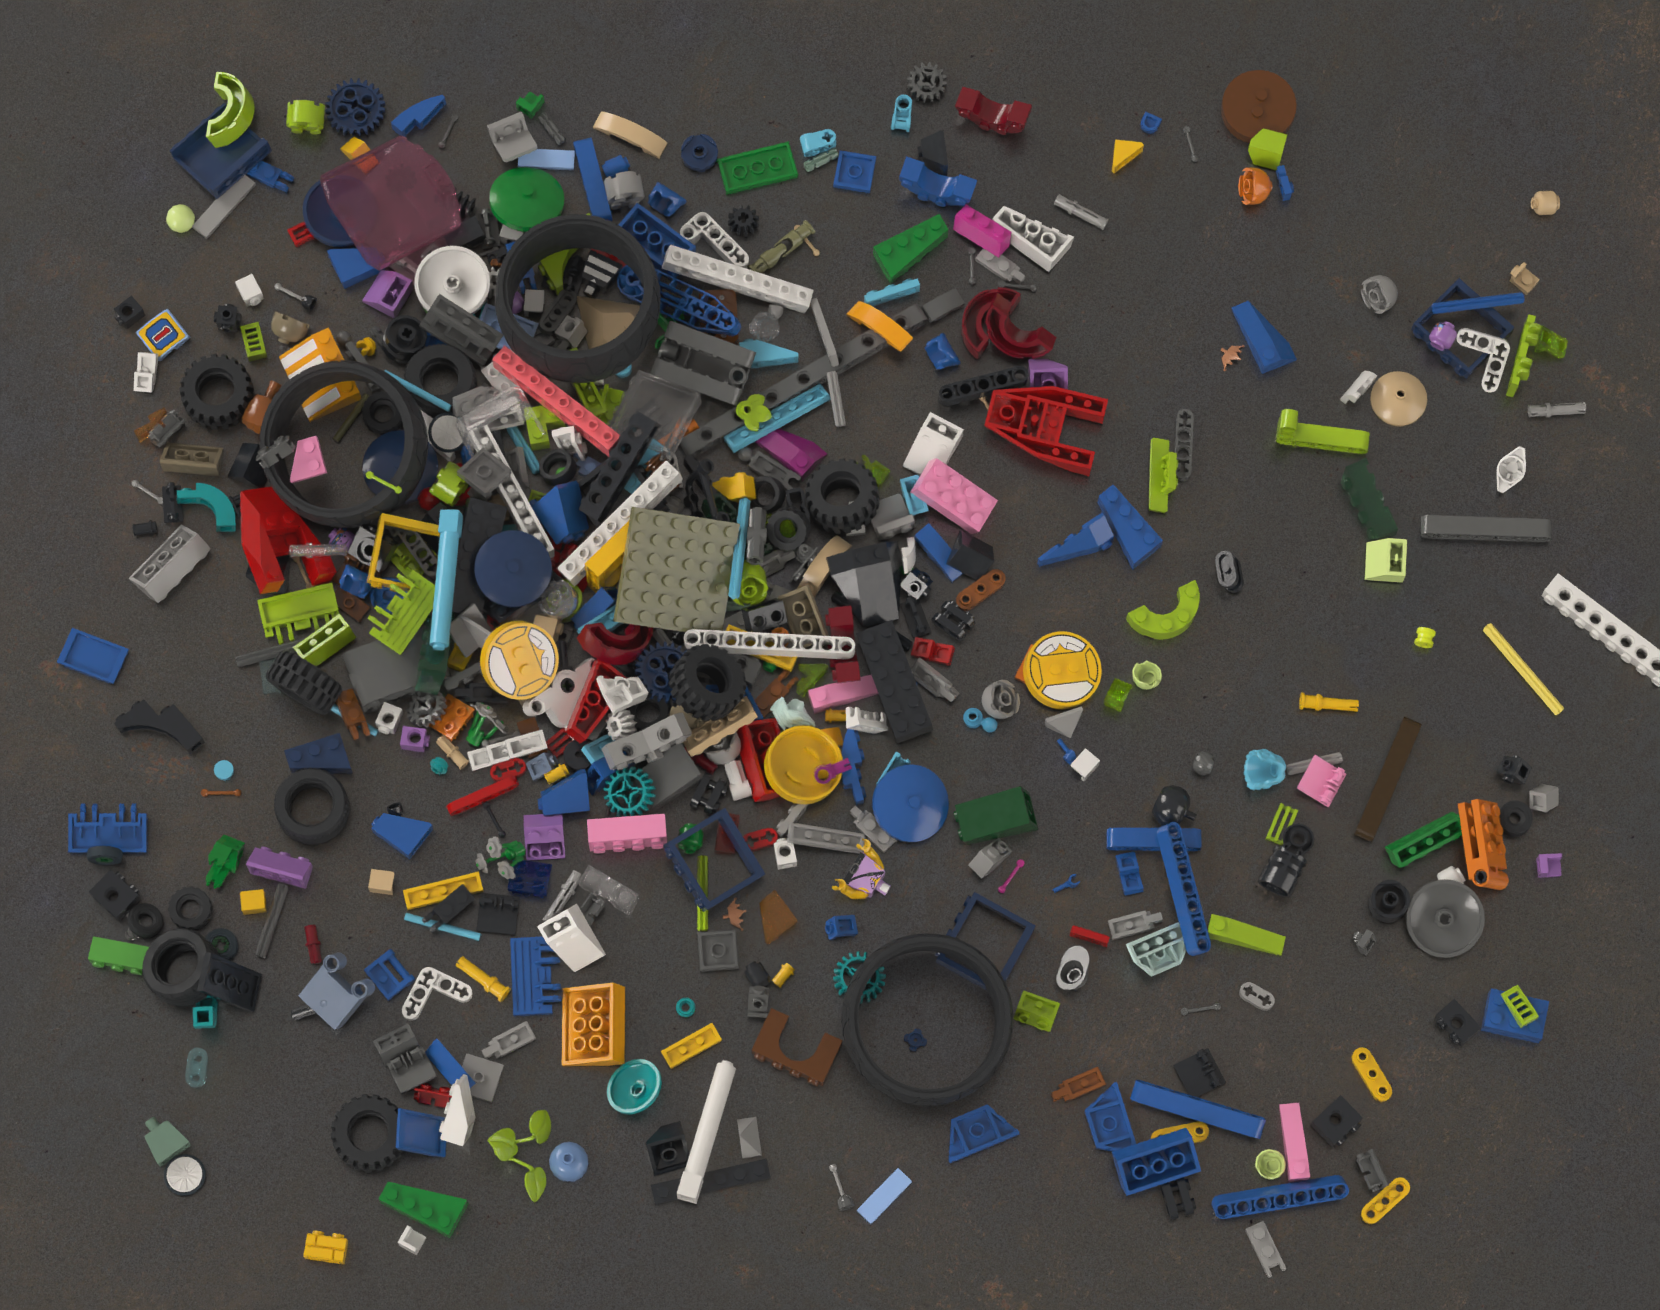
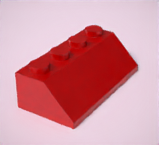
M776 718L756 720L740 727L736 732L741 741L740 756L754 802H760L780 797L772 789L766 778L764 760L770 744L781 732Z

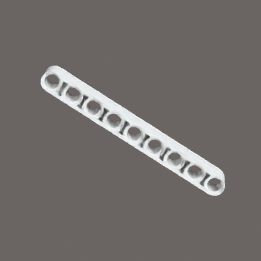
M698 629L688 630L684 634V643L687 650L696 645L708 644L707 641L713 638L717 642L709 644V647L711 645L719 646V649L724 648L727 650L728 654L850 659L855 655V642L849 637ZM693 637L698 639L696 643L688 642V640ZM731 639L736 641L734 645L726 644ZM750 640L755 642L753 646H747L745 643ZM771 641L774 643V646L766 647L765 643ZM788 642L794 644L792 648L784 647ZM807 643L813 645L811 649H805L803 646ZM826 644L832 646L830 650H824L822 647ZM848 645L851 647V650L844 651L842 647Z

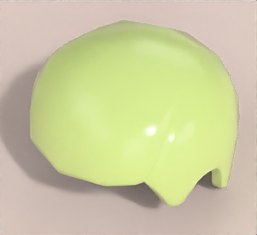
M178 204L172 206L168 211L166 222L171 230L183 233L192 228L195 223V215L188 206Z
M1149 661L1141 664L1136 663L1132 670L1133 681L1141 689L1155 688L1161 682V669L1154 663Z
M1267 1149L1257 1156L1255 1167L1262 1177L1273 1180L1281 1177L1285 1172L1286 1161L1279 1151Z

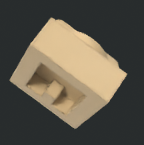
M1523 262L1520 266L1516 265L1511 271L1510 282L1528 295L1540 279L1525 268L1527 264Z

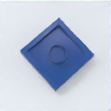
M840 150L833 187L870 193L876 156Z

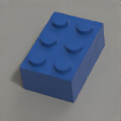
M1491 988L1487 996L1481 1031L1539 1043L1543 1037L1549 1001L1526 996L1539 1018L1520 1029L1500 995L1505 991ZM1513 993L1512 995L1508 996V998L1512 999L1518 996V994ZM1521 999L1513 1002L1512 1004L1515 1006L1521 1003L1522 1001ZM1522 1006L1517 1011L1520 1012L1526 1009V1007ZM1527 1012L1521 1017L1524 1019L1530 1014Z

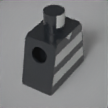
M590 250L581 275L582 283L587 285L583 294L593 298L596 291L604 294L607 293L617 280L623 265Z

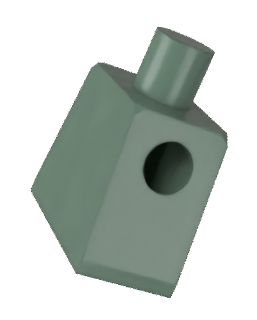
M155 1117L146 1121L145 1125L150 1132L144 1137L160 1168L191 1146L189 1141L169 1121L166 1120L160 1124Z

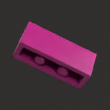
M967 204L955 215L953 230L998 258L1009 247L1012 232Z

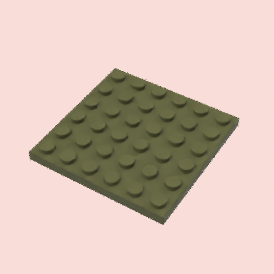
M632 507L613 621L681 632L691 629L723 631L735 544H737L740 524Z

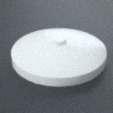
M446 246L432 251L421 261L415 274L416 295L426 311H429L437 296L441 294L473 315L481 309L489 296L491 282L486 264L476 253L464 247Z

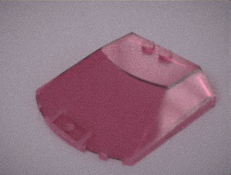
M400 135L322 174L320 177L328 205L366 263L379 271L460 227V206L455 188L446 171L432 155L429 156L422 150L420 145L413 144L404 136Z

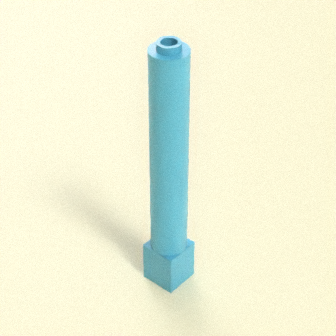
M440 510L438 528L440 540L429 643L430 646H433L434 650H445L446 647H449L458 545L463 526V515L460 510Z

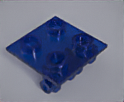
M523 860L513 867L516 877L509 879L508 891H511L512 894H522L523 892V895H526V893H529V896L533 893V896H540L541 898L547 896L552 864Z

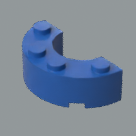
M907 156L899 176L901 185L918 195L917 197L920 200H930L941 207L946 205L965 206V204L970 202L977 183L976 179L961 174L956 177L939 175L929 170L924 162Z

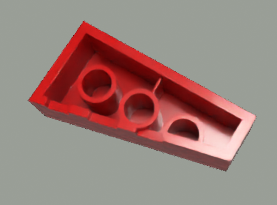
M598 659L593 662L565 730L579 744L589 737L610 709L601 693L597 677L603 676L605 679H614L615 676L626 678L609 663Z

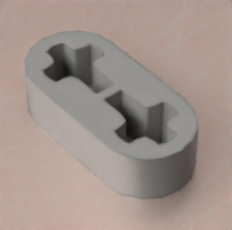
M1251 982L1244 983L1240 988L1239 995L1244 1001L1263 1011H1268L1273 1007L1275 999L1268 991ZM1249 987L1252 988L1251 992L1255 994L1256 997L1252 994L1246 996V991L1243 989H1248ZM1258 996H1259L1260 998H1262V999H1265L1266 997H1268V998H1269V1001H1268V1002L1271 1003V1004H1270V1005H1269V1004H1266L1265 1006H1263V1005H1262V1002H1263V1001L1260 1000V999L1258 998Z

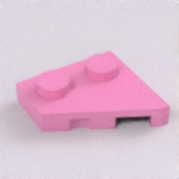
M317 436L297 442L290 477L292 484L327 473Z

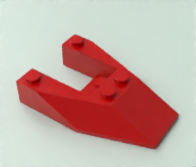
M1055 386L993 390L984 426L1034 457L1070 472L1090 476L1095 451L1058 442L1065 415L1103 424L1108 399Z
M272 486L241 491V545L260 594L277 592L285 581L276 558L283 555L300 553L312 586L330 583L336 573L330 554L302 518L280 499Z

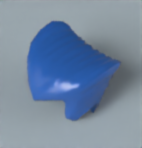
M656 182L648 196V204L659 213L668 217L687 202L678 193H675L660 182Z
M941 333L926 343L925 350L936 369L961 364L945 333Z
M346 564L339 580L341 589L357 597L364 598L373 587L367 583V573L350 564Z

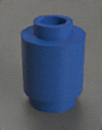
M619 155L605 161V164L601 165L606 178L610 176L613 179L617 173L628 171L627 168L630 167V164L626 157L622 158Z

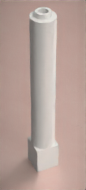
M723 1060L722 1063H717L687 1165L678 1187L677 1198L697 1204L705 1170L736 1071L733 1063Z

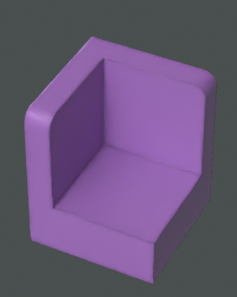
M1562 853L1538 855L1536 858L1538 878L1561 876L1560 860L1562 859Z

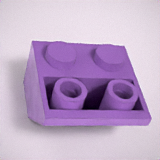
M381 270L362 302L395 318L413 291V282L397 272Z
M543 814L524 815L526 859L565 858L563 814L544 816Z

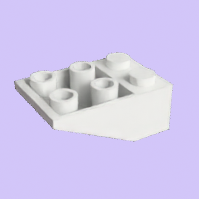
M930 412L910 449L903 467L921 475L928 462L935 458L947 465L963 437L964 429Z
M577 904L537 926L546 943L574 972L606 955Z
M465 1074L460 1079H456L455 1084L451 1086L449 1095L452 1097L450 1102H447L444 1114H447V1116L442 1121L439 1132L442 1133L441 1140L463 1146L471 1136L476 1118L468 1077Z

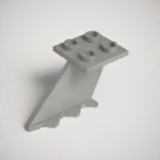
M474 603L451 622L450 628L451 637L466 658L477 648L480 647L482 649L486 639L493 632Z

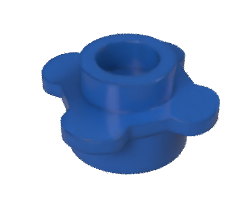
M914 1029L913 1032L904 1036V1041L908 1042L909 1049L913 1052L917 1051V1048L927 1044V1040L923 1038L920 1029Z

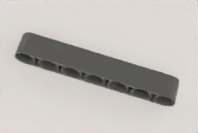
M1424 515L1420 517L1421 537L1526 542H1548L1552 540V521L1549 519Z

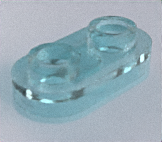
M202 1048L192 1049L187 1058L185 1079L188 1085L193 1088L201 1087L206 1081L208 1055ZM197 1056L202 1057V1060L200 1062L195 1061V1058ZM195 1075L200 1077L198 1081H193Z

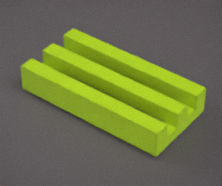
M1280 803L1266 839L1283 846V839L1282 841L1278 839L1289 813H1292V817L1287 827L1293 824L1298 810ZM1284 810V816L1274 838L1271 836L1281 811Z

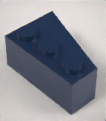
M340 733L284 750L291 773H295L297 770L300 771V769L303 770L304 768H317L328 771L330 774H353Z

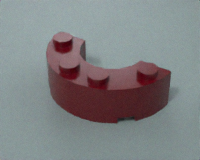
M963 86L955 104L961 117L978 124L979 128L988 131L992 129L1001 135L1022 132L1032 110L1031 104L1014 100L1013 104L1007 105L997 103L986 98L980 91Z
M998 287V289L984 290L970 300L963 314L962 338L966 348L976 359H979L989 345V337L984 333L981 325L983 320L986 319L994 296L998 293L1012 303L1009 311L1010 316L1020 302L1021 293L1009 288Z
M997 293L991 302L985 321L987 334L993 344L1005 354L1020 359L1024 357H1032L1034 359L1049 353L1053 349L1057 337L1042 326L1033 331L1017 328L1009 317L1012 303Z
M851 606L828 608L825 622L826 626L830 628V636L849 637L855 642ZM845 645L842 647V650L849 651L851 647ZM856 647L855 655L850 659H829L830 668L834 667V670H832L833 682L837 681L838 684L861 681Z
M602 622L587 624L577 636V640L583 650L596 659L610 665H624L635 661L641 655L653 635V627L629 624L625 629L626 636L611 633Z

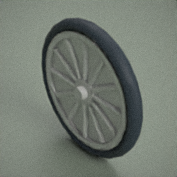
M442 413L431 421L428 428V436L436 449L451 453L464 446L468 437V430L461 417H456L453 413Z
M181 1154L172 1158L164 1170L166 1186L171 1192L181 1196L197 1192L202 1187L206 1177L203 1163L197 1157L189 1154Z

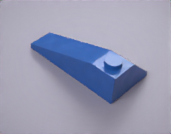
M1249 301L1231 307L1262 374L1297 360L1289 342Z
M1103 512L1082 525V529L1078 534L1072 533L1067 536L1062 546L1057 544L1040 556L1037 562L1038 566L1095 553L1101 549L1104 551L1111 547L1114 535Z

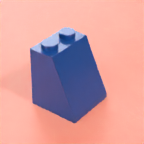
M577 480L556 485L532 506L533 511L556 545L561 543L568 544L572 540H575V542L579 541L585 536L584 532L589 529L586 514L579 510L582 496Z

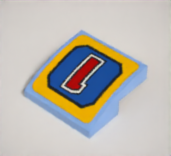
M169 309L156 315L136 332L151 353H158V361H162L173 349L180 348L190 338L189 334Z

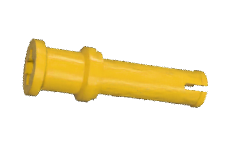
M1304 692L1300 694L1299 709L1301 710L1303 708H1311L1316 711L1333 709L1358 712L1359 700L1323 697L1321 694L1305 695Z
M464 956L456 963V967L484 986L485 991L496 996L499 1002H502L510 993L511 988L509 986L505 987L498 981L497 977H490Z

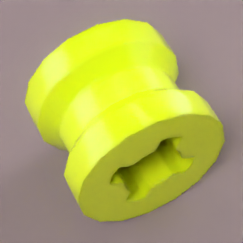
M1417 628L1416 633L1418 636L1414 644L1422 648H1432L1434 644L1432 639L1435 637L1436 632L1430 628Z

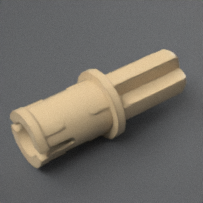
M445 735L437 739L436 743L447 754L446 757L450 758L460 770L467 766L469 760L458 750V746L455 747Z

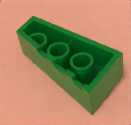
M938 214L874 246L873 255L890 285L896 282V279L901 275H904L915 263L922 260V257L928 252H931L948 237V228L941 215Z
M387 1182L379 1197L381 1204L448 1238H451L469 1204L466 1199Z

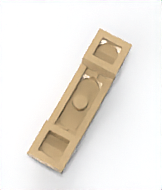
M601 111L593 126L594 129L610 136L612 134L642 148L643 152L660 159L668 142L648 129L607 112Z

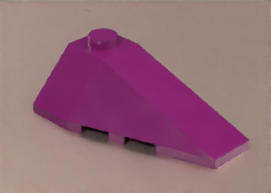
M779 428L755 441L757 445L781 465L800 475L802 482L828 455L814 442Z

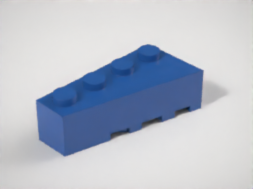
M1114 484L1099 495L1097 503L1133 570L1161 548L1163 540Z

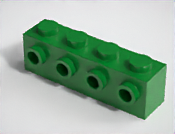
M1450 812L1385 846L1392 864L1399 868L1405 867L1412 861L1426 856L1429 852L1443 847L1444 844L1460 838L1462 835L1460 816Z

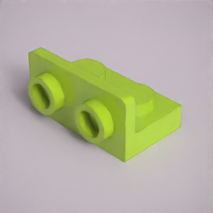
M605 384L604 389L600 388L599 394L608 412L597 418L609 427L618 429L628 393L609 388V384Z
M1023 990L1014 1019L1037 1027L1040 1030L1050 1032L1060 1003Z

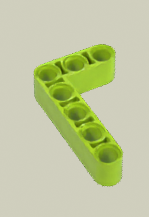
M1284 409L1281 411L1277 424L1276 442L1283 445L1366 454L1369 448L1370 433L1362 430L1298 423V411Z

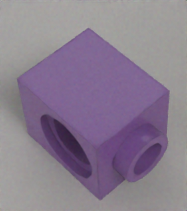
M403 726L400 741L401 749L424 752L425 746L428 747L430 735H427L426 729ZM413 736L421 738L417 743H412L410 740Z

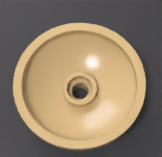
M1397 371L1387 373L1376 381L1371 391L1370 401L1373 411L1382 421L1393 426H1406L1417 421L1424 413L1427 405V393L1421 381L1415 376ZM1402 392L1404 396L1400 397L1397 393Z

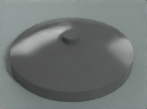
M1440 879L1425 884L1412 896L1406 911V926L1411 939L1420 949L1436 957L1448 958L1465 953L1476 944L1484 928L1485 916L1480 899L1468 886L1455 880Z

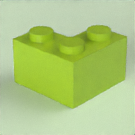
M543 405L525 408L524 413L531 450L536 451L550 448L547 430L565 427V422Z

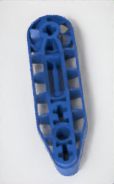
M626 265L619 272L617 286L620 292L628 299L642 304L640 299L643 300L644 288L637 275ZM655 269L660 286V294L678 303L676 305L661 298L660 313L700 332L730 336L737 335L740 332L741 324L739 320L715 296ZM664 276L672 281L667 285L661 282L660 279ZM679 283L688 288L685 292L676 289V285ZM662 288L682 297V299L669 294L668 292H662ZM693 290L703 294L700 300L691 296ZM708 298L716 300L719 304L716 307L708 304ZM666 306L674 309L673 316L664 312L663 309ZM683 313L691 317L689 323L679 319V316ZM718 314L717 318L711 321L712 317ZM698 320L706 324V328H700L694 325Z

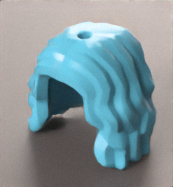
M1266 749L1252 750L1246 755L1244 776L1249 789L1253 791L1261 790L1262 788L1268 789L1272 785H1276L1284 780L1286 764L1281 756Z

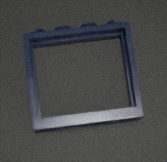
M1458 278L1434 303L1448 301L1455 293L1462 299L1478 298L1480 296ZM1430 306L1413 323L1411 330L1414 336L1426 342L1427 347L1433 352L1436 351L1444 363L1450 364L1455 368L1454 370L1459 376H1464L1468 379L1490 354L1484 352L1468 368L1448 349L1441 351L1434 348L1430 344V333L1423 327L1434 315ZM1494 308L1474 309L1502 334L1499 338L1506 340L1513 333L1515 327Z
M726 808L663 845L664 851L667 854L666 857L673 861L675 872L678 876H682L685 881L684 886L686 890L693 894L695 904L703 912L765 875V872ZM718 819L752 876L709 902L675 845Z
M974 892L972 897L968 895L963 904L966 908L963 913L959 912L954 920V923H956L954 929H949L946 935L954 938L957 937L976 902L1025 928L1000 973L1006 982L1036 925ZM936 952V963L987 990L985 984L976 973L945 957L946 954Z

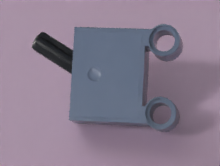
M340 952L328 955L324 958L321 968L298 995L306 1005L292 1009L291 1017L294 1020H299L317 1013L334 1030L344 1026L364 999L374 993L375 985L370 979H362L350 985L337 972L347 964L345 955ZM333 958L336 959L337 966H334ZM361 984L365 987V993L361 990Z

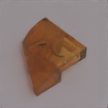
M776 890L759 903L765 943L767 945L798 922Z

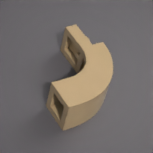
M838 535L833 537L812 561L804 573V578L798 588L809 584L815 599L825 580L830 575L826 557L849 551L852 545Z

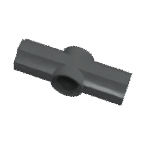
M761 507L750 509L749 527H747L746 562H749L751 565L763 563L767 529L765 528L766 510Z

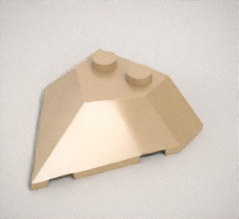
M577 296L581 319L588 331L585 335L588 348L599 347L623 333L636 317L640 305Z

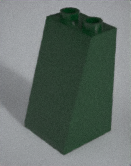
M1021 786L955 805L954 817L960 825L958 834L960 840L964 841L967 845L1038 830L1030 793Z

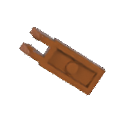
M784 670L755 699L764 719L770 714V708L774 702L781 697L785 698L799 681V678L794 677L786 687L781 683L789 676L790 671Z
M353 689L342 691L336 704L353 739L359 738L358 731L356 730L357 726H361L365 736L370 735L366 719Z

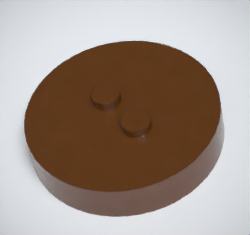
M1252 70L1242 73L1229 83L1224 92L1221 104L1222 119L1227 129L1236 138L1246 143H1250L1251 139L1263 128L1286 134L1291 128L1296 114L1295 94L1290 85L1275 73L1265 70Z

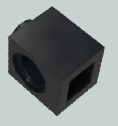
M132 295L114 308L116 314L114 318L120 325L124 324L127 329L145 316L143 308ZM126 311H133L129 316L124 315Z

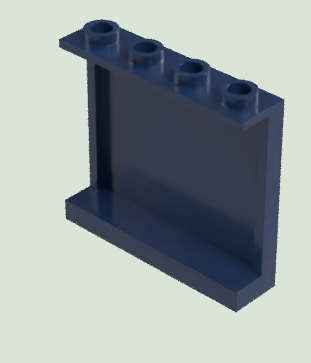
M226 103L217 107L209 117L203 119L194 130L188 132L186 137L179 143H176L170 150L173 159L216 199L221 197L272 152L268 141L258 137L249 127L237 140L229 145L218 148L213 146L206 137L208 120L220 116L226 109Z

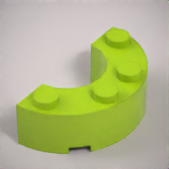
M216 72L214 89L223 100H228V104L220 116L208 120L206 133L207 139L215 148L227 146L237 140L250 126L255 109L254 100L250 92L234 75L225 72Z
M1194 580L1178 588L1176 595L1179 603L1177 608L1171 613L1164 615L1155 614L1143 605L1127 614V622L1139 634L1158 640L1180 635L1192 624L1198 610L1200 593L1196 581Z

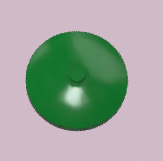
M519 167L504 172L494 181L490 189L489 204L492 213L502 224L511 229L526 232L545 220L561 216L564 208V192L559 182L549 173L537 168Z

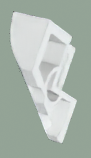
M1363 371L1340 400L1344 404L1349 400L1355 403L1372 385L1377 375L1370 371Z
M603 676L597 677L601 693L613 714L645 701L649 693L639 677L627 679L615 676L614 679H605Z

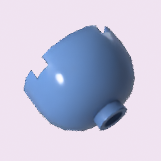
M561 1143L551 1152L549 1158L550 1169L553 1175L561 1181H576L587 1172L589 1164L588 1155L584 1148L577 1143Z

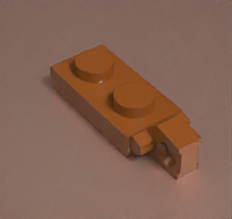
M1095 1067L1062 1081L1058 1085L1059 1089L1051 1092L1050 1095L1054 1102L1064 1098L1065 1102L1071 1101L1106 1086L1099 1067Z

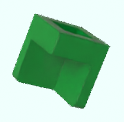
M528 92L524 99L519 97L516 101V108L532 119L545 103L544 96L542 94L536 96L532 92Z

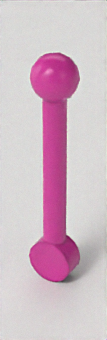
M1022 859L1017 861V866L1004 884L998 887L999 893L1005 892L1006 886L1016 872L1024 866Z

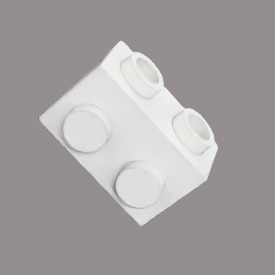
M574 426L552 430V437L559 449L567 450L571 455L577 453L581 461H585L587 446L585 442H582L580 432L577 433Z

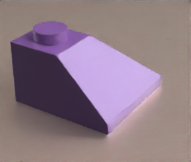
M1049 359L1028 360L1029 388L1055 386L1068 389V367L1066 365Z

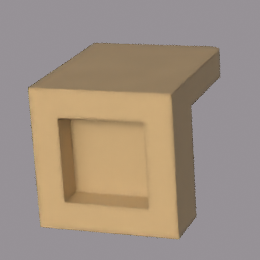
M371 869L369 891L393 895L394 872Z

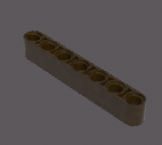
M1404 716L1354 835L1370 842L1373 841L1420 731L1421 723Z

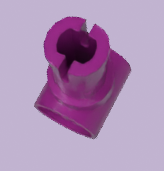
M848 758L834 764H822L815 768L814 777L817 782L826 784L835 778L836 775L851 770L852 767L849 764ZM822 769L828 771V776L825 779L818 777V772Z

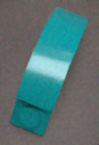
M196 483V490L191 488L177 490V504H203L213 511L216 517V532L236 531L234 508L222 491L203 483Z
M207 995L202 1001L196 1003V1007H193L194 1029L216 1027V998Z

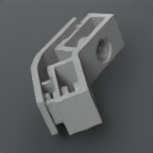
M677 713L642 731L606 744L602 751L610 770H621L628 767V764H637L644 761L645 758L649 764L664 757L662 752L669 750L674 744L677 745L686 741V738L692 736V732L684 714Z

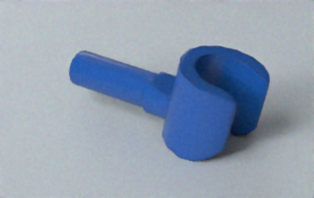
M1060 738L1057 742L1066 753L1063 759L1071 765L1076 759L1075 752L1069 749Z
M1070 875L1064 884L1053 889L1054 893L1067 887H1077L1080 881L1077 883L1071 881L1077 875Z

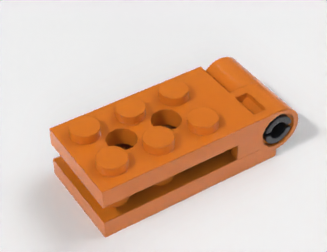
M1481 799L1471 800L1472 804L1466 802L1459 803L1458 809L1469 880H1473V883L1479 887L1496 890L1505 889L1509 878L1504 871H1501L1507 869L1498 804Z

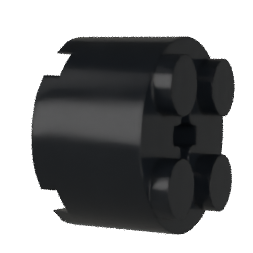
M1385 880L1379 883L1369 898L1370 912L1376 920L1384 923H1393L1400 920L1410 905L1409 891L1400 882L1395 880ZM1387 898L1390 899V902H1393L1392 905L1386 902Z

